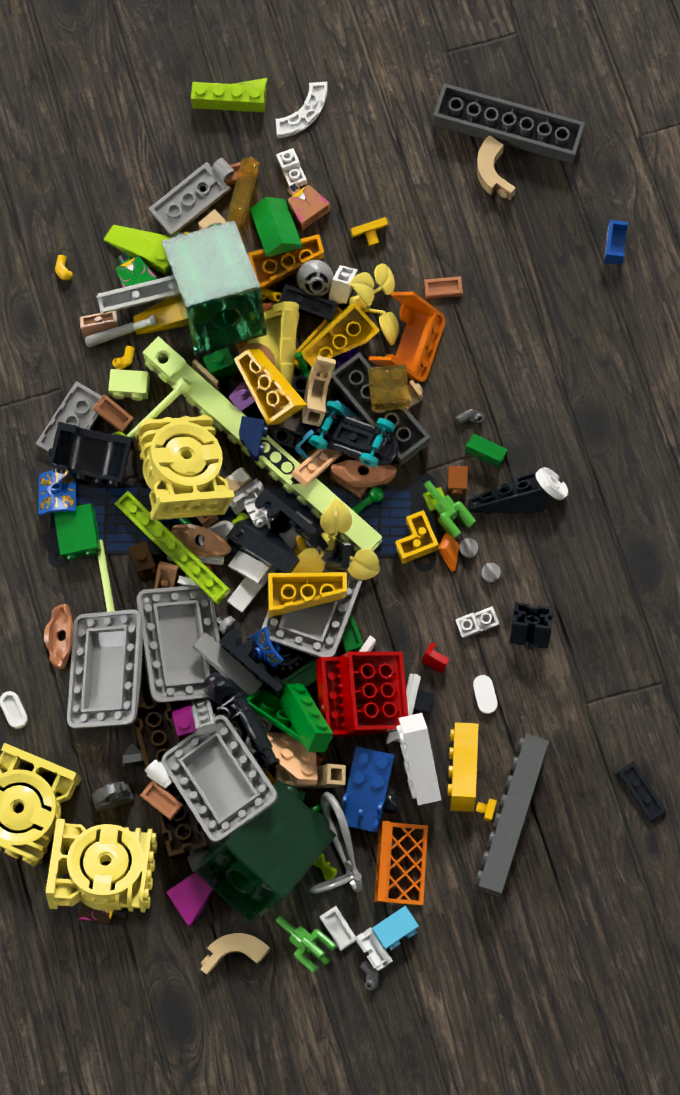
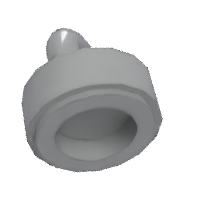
M465 538L460 543L459 551L465 558H472L478 552V544L472 538Z
M487 563L483 566L481 575L486 582L493 583L499 579L501 570L497 564Z
M218 616L216 618L220 624L218 630L223 635L233 630L236 626V620L232 616L227 618Z

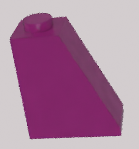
M191 702L172 706V717L180 741H182L192 733L197 732Z
M205 865L166 892L189 927L194 924L219 884L216 880L219 876L213 867L209 869Z

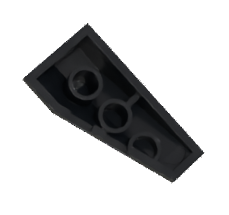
M537 471L517 477V481L512 484H501V488L494 492L488 490L469 499L468 506L470 513L542 512L549 508L546 491L537 481Z
M251 518L236 522L226 538L237 549L282 573H291L300 560L271 523V528L269 529L266 524L262 527H256Z

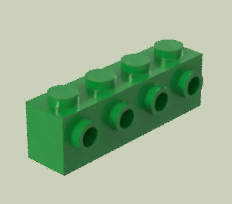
M299 683L286 684L279 701L285 714L308 752H326L329 742L333 737L332 730L305 686Z

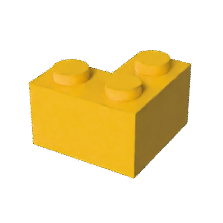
M424 510L407 516L406 525L411 535L395 541V548L402 564L438 550V542Z

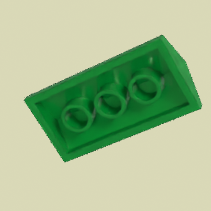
M265 197L250 208L266 258L303 248L285 199Z
M263 688L246 698L257 714L303 744L281 707L280 699Z

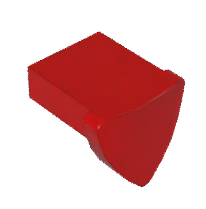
M431 642L422 657L421 663L443 674L449 658L434 651L436 643Z

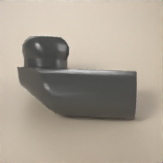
M469 409L455 417L459 425L467 421L479 424L485 419L482 412Z
M365 960L359 967L366 973L365 988L372 991L378 986L379 972L373 969V966Z

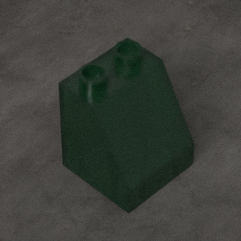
M235 221L224 224L214 223L206 229L188 234L178 233L170 239L161 241L168 274L195 356L267 335L260 284Z
M280 780L273 784L278 794L276 802L244 826L238 827L225 840L216 843L193 868L249 924H252L282 902L336 837V834L329 828L330 824L326 817L318 812H312L301 801L300 793L293 786L283 784Z

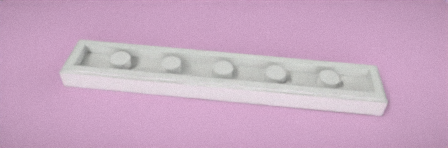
M296 512L297 514H299L302 518H304L307 522H309V523L312 525V522H311L310 520H308L306 517H304V516H303L302 514H300L299 512ZM293 527L289 531L279 534L291 550L295 545L294 539L298 536ZM263 563L269 567L268 573H275V568ZM268 573L259 585L245 577L227 602L243 613L268 582Z

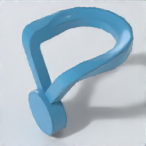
M312 429L295 446L296 452L304 460L310 456H307L300 446L314 434Z

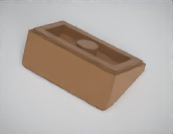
M116 311L79 317L84 339L89 335L119 327Z

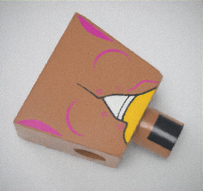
M294 183L287 189L291 195L288 199V206L301 230H304L330 211V203L310 185L300 189Z

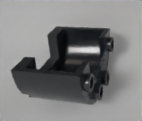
M58 422L48 466L54 468L53 472L64 474L66 471L76 474V478L87 480V477L95 478L94 482L105 484L108 481L110 485L119 486L123 482L133 438L114 433L113 435L84 429L77 425Z

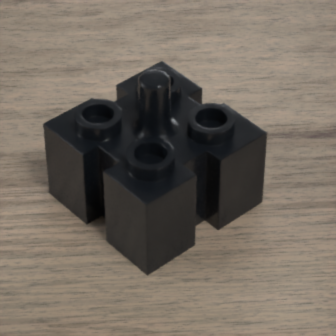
M515 602L509 643L524 645L526 649H531L532 643L537 648H548L552 630L553 607L538 605V608L530 607V604Z

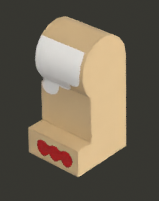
M241 467L227 476L225 480L228 482L229 490H233L235 494L248 485L252 478Z

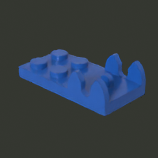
M356 746L346 793L342 799V811L348 826L375 833L379 832L395 758L394 754Z

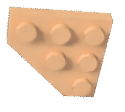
M265 731L273 746L272 750L276 758L280 760V763L275 767L282 772H287L291 776V780L296 784L316 785L318 781L316 752H308L303 744L287 733Z

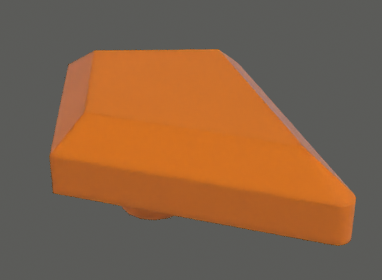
M445 533L438 550L452 572L456 569L460 544L451 535Z

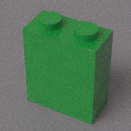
M91 503L76 506L75 512H54L60 555L64 559L71 561L78 559V556H95L98 551H101L96 512Z

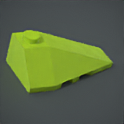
M113 225L104 238L105 242L128 253L133 258L139 256L146 265L165 276L174 265L181 244L178 240L167 235Z

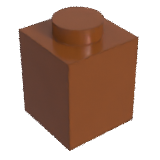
M449 466L447 493H451L453 496H462L467 493L468 466Z

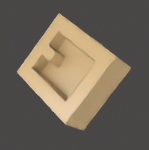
M411 380L408 386L395 393V395L408 410L422 401L423 389L419 383L415 384Z

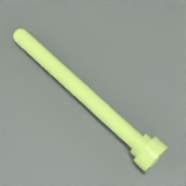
M182 376L177 381L176 388L143 420L147 418L155 419L181 393L189 392L193 388L192 383ZM143 420L127 435L128 437L133 438Z
M100 540L101 551H98L97 555L107 612L115 611L104 545L103 541Z

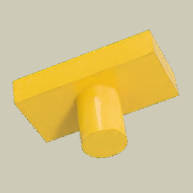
M384 217L351 228V237L354 238L365 234L369 246L378 244L380 242L376 230L387 227V219Z

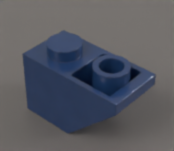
M242 416L239 440L255 461H259V456L264 454L265 445L262 444L263 437H267L268 426H265V420Z

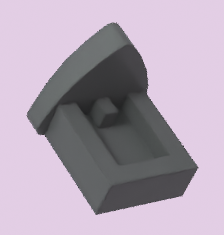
M131 744L123 755L122 766L144 765L142 752L134 744Z

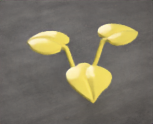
M379 264L374 272L375 280L379 287L375 290L373 289L374 281L369 273L363 272L356 275L349 282V285L358 295L350 298L349 305L355 302L364 313L381 314L379 317L381 330L390 346H392L399 334L397 318L392 312L386 313L383 310L369 308L374 300L375 293L383 290L385 295H389L395 287L394 276L386 264Z
M336 498L333 499L320 518V525L325 531L321 536L328 544L326 550L332 551L335 539H337L335 536L338 535V532L345 533L352 525L350 511ZM314 547L304 549L298 554L297 557L300 561L291 573H322L325 563L321 557L324 555V552L320 549L319 554ZM361 549L356 552L354 558L350 556L352 562L347 569L352 577L366 580L373 578L379 573V560L372 550Z

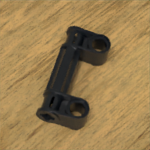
M297 376L293 380L292 387L304 399L308 378ZM301 383L305 388L299 390L296 388V385ZM301 415L296 431L285 427L277 428L274 432L273 440L284 450L300 456L296 452L295 446L303 440L302 437L311 430L312 425L302 423ZM282 434L285 435L287 439L285 441H279L277 439V436ZM307 439L300 446L303 451L305 450L307 442H309V439Z
M241 692L218 707L215 717L228 712V720L230 722L241 721L256 751L252 755L263 772L279 764L280 760L276 758L272 750L273 746L253 706L249 705L246 693Z

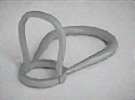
M325 792L321 796L322 815L328 833L344 864L346 873L311 887L310 892L312 894L325 892L349 882L352 889L357 893L362 891V875L358 872L355 865L348 824L336 798L331 793ZM329 804L332 806L339 822L350 858L348 861H346L334 827Z

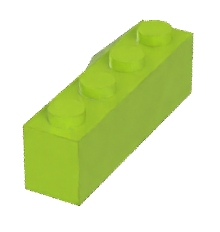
M268 78L233 84L192 82V108L265 113Z

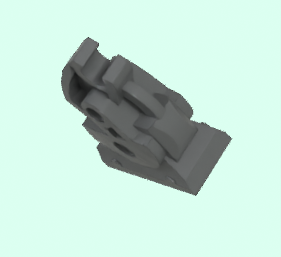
M130 782L110 783L92 793L97 812L135 801Z

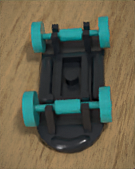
M334 401L327 402L326 409L329 413H325L321 427L314 425L311 427L314 432L309 439L311 445L318 449L325 450L327 448L353 457L369 467L376 468L377 466L390 464L398 455L399 444L396 437L392 434L396 426L391 421L379 418L376 426L344 416L345 408Z

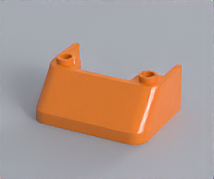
M391 292V296L401 303L399 316L406 323L396 356L393 354H387L385 357L370 356L369 361L386 373L416 382H423L428 377L445 326V317L439 310L415 292Z

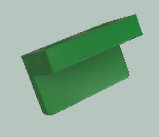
M475 434L472 435L465 447L466 453L496 467H500L508 450Z

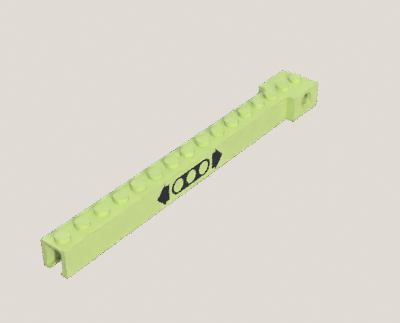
M158 336L143 351L145 365L151 371L157 373L159 378L163 382L168 383L173 390L176 388L177 381L182 376L186 377L193 385L189 392L181 393L186 397L187 403L192 407L196 406L200 410L199 413L201 415L212 417L214 427L220 432L224 431L228 435L227 438L233 444L237 443L240 445L242 452L249 457V452L239 440L242 416H247L240 412L237 407L191 368L185 359ZM268 435L266 438L263 437L262 444L265 445L264 454L259 456V461H255V463L260 468L268 470V474L275 481L279 480L283 484V488L288 493L295 494L297 496L296 499L303 506L307 505L311 509V513L318 519L321 518V515L334 498L341 501L351 513L352 525L347 532H338L340 534L339 538L352 544L355 552L361 549L374 551L382 543L381 539L383 537L317 478L304 487L291 476L293 470L300 463Z

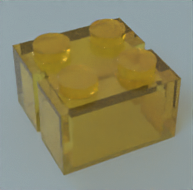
M406 365L368 368L372 411L410 408Z

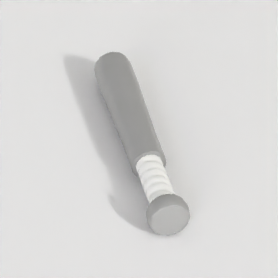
M153 314L149 318L135 323L131 322L85 337V343L88 347H92L135 332L137 329L149 325L155 326L157 325L156 317Z

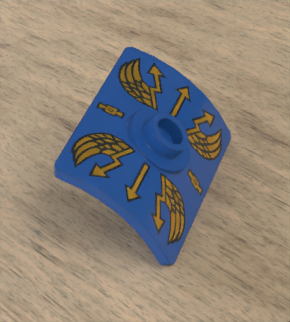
M53 470L40 474L38 514L42 516L59 511L75 512L76 474L66 471L64 474L53 472Z
M264 627L247 638V641H252L253 644L250 656L255 663L258 664L260 662L269 670L283 662L284 659L278 654L281 648L279 644L271 642L268 627Z

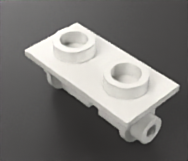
M256 478L234 494L235 497L230 507L236 515L245 509L243 507L244 500L254 498L253 492L259 496L264 490L260 480L258 481Z
M253 492L254 498L244 500L243 507L256 527H262L266 524L270 529L269 520H272V518L266 516L268 509L265 510V506L260 509L255 507V501L258 496Z
M371 927L356 936V942L363 952L369 953L367 958L371 962L373 969L376 968L377 971L382 970L393 961Z

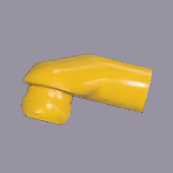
M58 255L55 272L60 279L69 281L73 274L65 267L67 257Z
M266 287L257 293L260 300L268 299L279 302L281 293Z
M126 346L124 356L115 358L112 362L113 366L118 370H122L131 365L135 348Z
M299 536L294 539L297 549L294 550L296 556L307 548L305 539Z

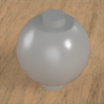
M310 260L299 268L296 280L300 290L320 297L331 289L334 276L331 268L325 262Z

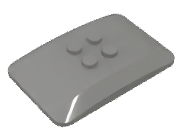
M305 541L307 548L312 547L307 541ZM296 543L293 546V552L297 549ZM333 550L324 551L321 559L325 564L328 558L333 557ZM325 566L322 573H347L346 598L268 618L267 612L261 629L268 627L271 642L319 658L334 657L363 580L352 577L347 568Z
M196 586L142 590L137 595L136 601L137 610L142 614L143 653L152 699L158 703L209 698L204 687V680L211 673L220 672L198 654L192 646L205 632L219 644L220 637L214 601L200 587Z
M132 609L89 613L76 617L74 621L67 723L70 727L91 728L129 725L136 719L143 647V619L139 611Z
M223 715L214 717L217 730L201 735L194 732L167 751L162 757V764L209 839L215 843L225 840L276 802L278 797L277 791L233 725Z

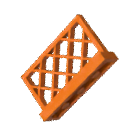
M381 821L378 834L374 902L423 906L427 825ZM393 827L401 828L405 833L398 841L392 835ZM415 829L423 830L422 839L419 842H416L410 835ZM405 837H408L414 844L407 852L400 845V842ZM396 845L404 853L397 861L391 855V850ZM415 847L421 852V859L417 862L409 855ZM405 856L413 864L406 872L398 864ZM395 865L403 873L396 881L390 876V869ZM414 867L420 872V878L415 883L407 874ZM404 876L412 884L405 892L397 884ZM394 885L401 892L397 899L388 898L389 889ZM414 887L419 892V901L411 900L406 893Z

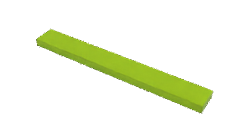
M129 491L115 503L217 605L231 592L159 520H151L150 511Z

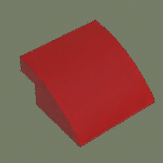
M347 652L340 657H320L315 660L319 710L332 730L333 737L397 731V726L400 725L399 718L408 716L403 652Z

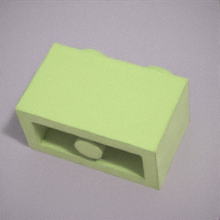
M111 369L108 389L110 396L115 399L127 397L136 401L148 399L149 373L147 371Z

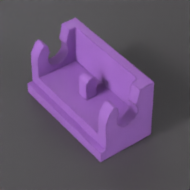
M244 381L229 396V399L240 412L255 402Z

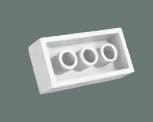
M422 713L399 718L400 725L397 726V731L401 741L400 746L412 799L416 798L418 805L440 801L441 795Z

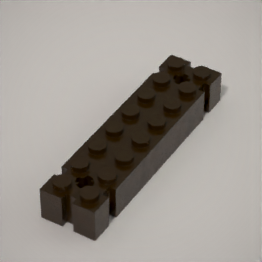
M153 700L154 705L147 706L145 702L138 704L134 722L137 727L140 726L136 728L146 768L154 760L162 763L163 755L181 742L177 735L173 718L170 719L172 717L171 702L158 703ZM157 719V720H158V722H157L158 724L153 725V724H154L153 720ZM173 782L165 790L184 806L172 821L157 810L162 832L166 838L169 837L170 839L165 841L172 861L186 857V851L193 850L194 854L210 850L204 830L200 831L199 829L202 826ZM183 831H187V833H189L185 838L180 836L183 835Z

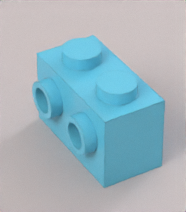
M404 906L374 926L372 930L385 950L387 948L393 950L401 944L399 940L405 936L409 939L418 933L416 929L419 928V925L407 907Z

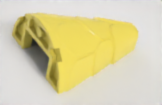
M281 302L272 305L273 310L249 312L240 315V324L247 343H260L267 346L274 354L275 367L288 383L292 385L299 304L296 302Z

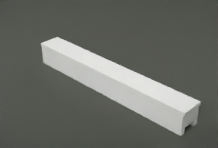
M242 259L99 293L97 300L101 314L246 279Z

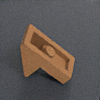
M160 561L154 589L176 587L180 574H177L179 566Z

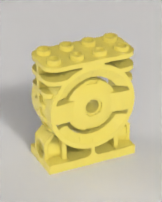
M201 415L199 417L147 418L139 425L135 438L139 441L137 446L138 450L141 451L140 459L143 460V476L151 489L149 494L152 506L150 512L151 520L225 515L235 496L233 490H229L227 480L219 475L223 458L218 439L214 437L216 430L212 427L214 423L212 417ZM167 440H170L166 448H158L162 447ZM205 465H207V470L201 475H199L204 469Z
M4 743L1 749L3 752L0 756V822L14 831H24L34 825L40 826L43 829L39 831L33 828L28 832L16 834L7 832L0 827V851L4 849V853L16 859L21 856L23 861L36 867L37 864H42V858L47 853V847L52 842V836L55 833L56 821L61 819V803L71 799L76 786H79L82 778L71 770ZM22 762L34 767L33 771L19 770ZM49 773L56 776L52 786L42 778L43 774ZM13 783L30 784L40 792L44 805L52 807L51 812L42 808V803L37 793L26 786H13L4 792L1 789ZM18 804L24 805V810L21 813L15 812V807Z
M57 819L46 886L49 909H58V906L73 907L81 901L88 907L101 911H121V908L128 907L129 912H133L134 908H140V911L145 913L146 909H150L151 902L149 890H152L154 853H157L158 846L156 833H153V829H148L147 833L141 832V828H136V832H131L129 827L123 828L112 824L97 825L86 830L81 824H67L65 819ZM125 848L130 851L132 856V864L128 873L129 859ZM83 856L84 871L93 882V889L89 888L90 881L83 875L80 869V859ZM105 861L111 862L107 866L102 865ZM69 874L70 879H62V876ZM116 883L115 890H112V884Z

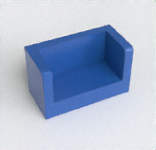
M609 221L604 263L622 265L625 255L624 248L628 222Z

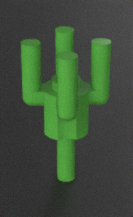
M430 480L424 484L425 488L437 502L433 507L440 514L438 518L439 524L454 539L461 533L453 523L454 519L458 517L467 529L476 522L462 502L454 503L449 495L443 498Z
M282 916L276 919V922L291 935L289 941L298 948L294 953V957L312 973L317 971L318 966L308 959L305 954L314 955L324 965L329 963L330 959L317 946L316 942L319 940L331 951H334L337 945L319 929H315L310 934L302 926L296 929Z

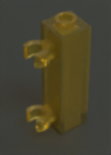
M242 158L226 222L231 227L245 230L260 170V162H257L255 158Z

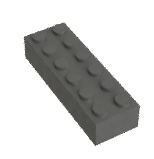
M360 352L332 373L330 382L357 415L363 419V422L376 426L378 419L383 418L391 421L396 426L392 434L396 437L399 444V451L395 460L400 466L430 444V436Z

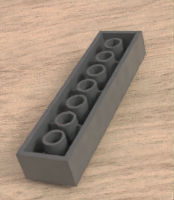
M445 83L443 84L433 114V125L481 139H486L490 135L503 145L571 164L574 163L585 122Z
M526 734L525 738H520L516 750L519 753V757H514L510 769L514 773L513 776H508L504 788L508 792L507 795H502L498 807L502 811L501 814H496L493 827L496 830L495 833L491 832L487 846L490 849L489 852L485 851L481 865H484L483 871L479 870L475 884L478 885L477 890L498 897L502 894L548 746V740Z

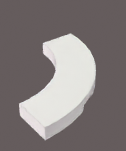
M327 82L309 83L308 96L301 109L287 117L276 119L277 139L297 134L316 120L326 102Z

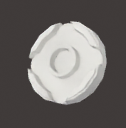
M545 467L536 472L537 481L549 495L557 500H563L568 495L566 484L564 482L560 483V478L555 472Z

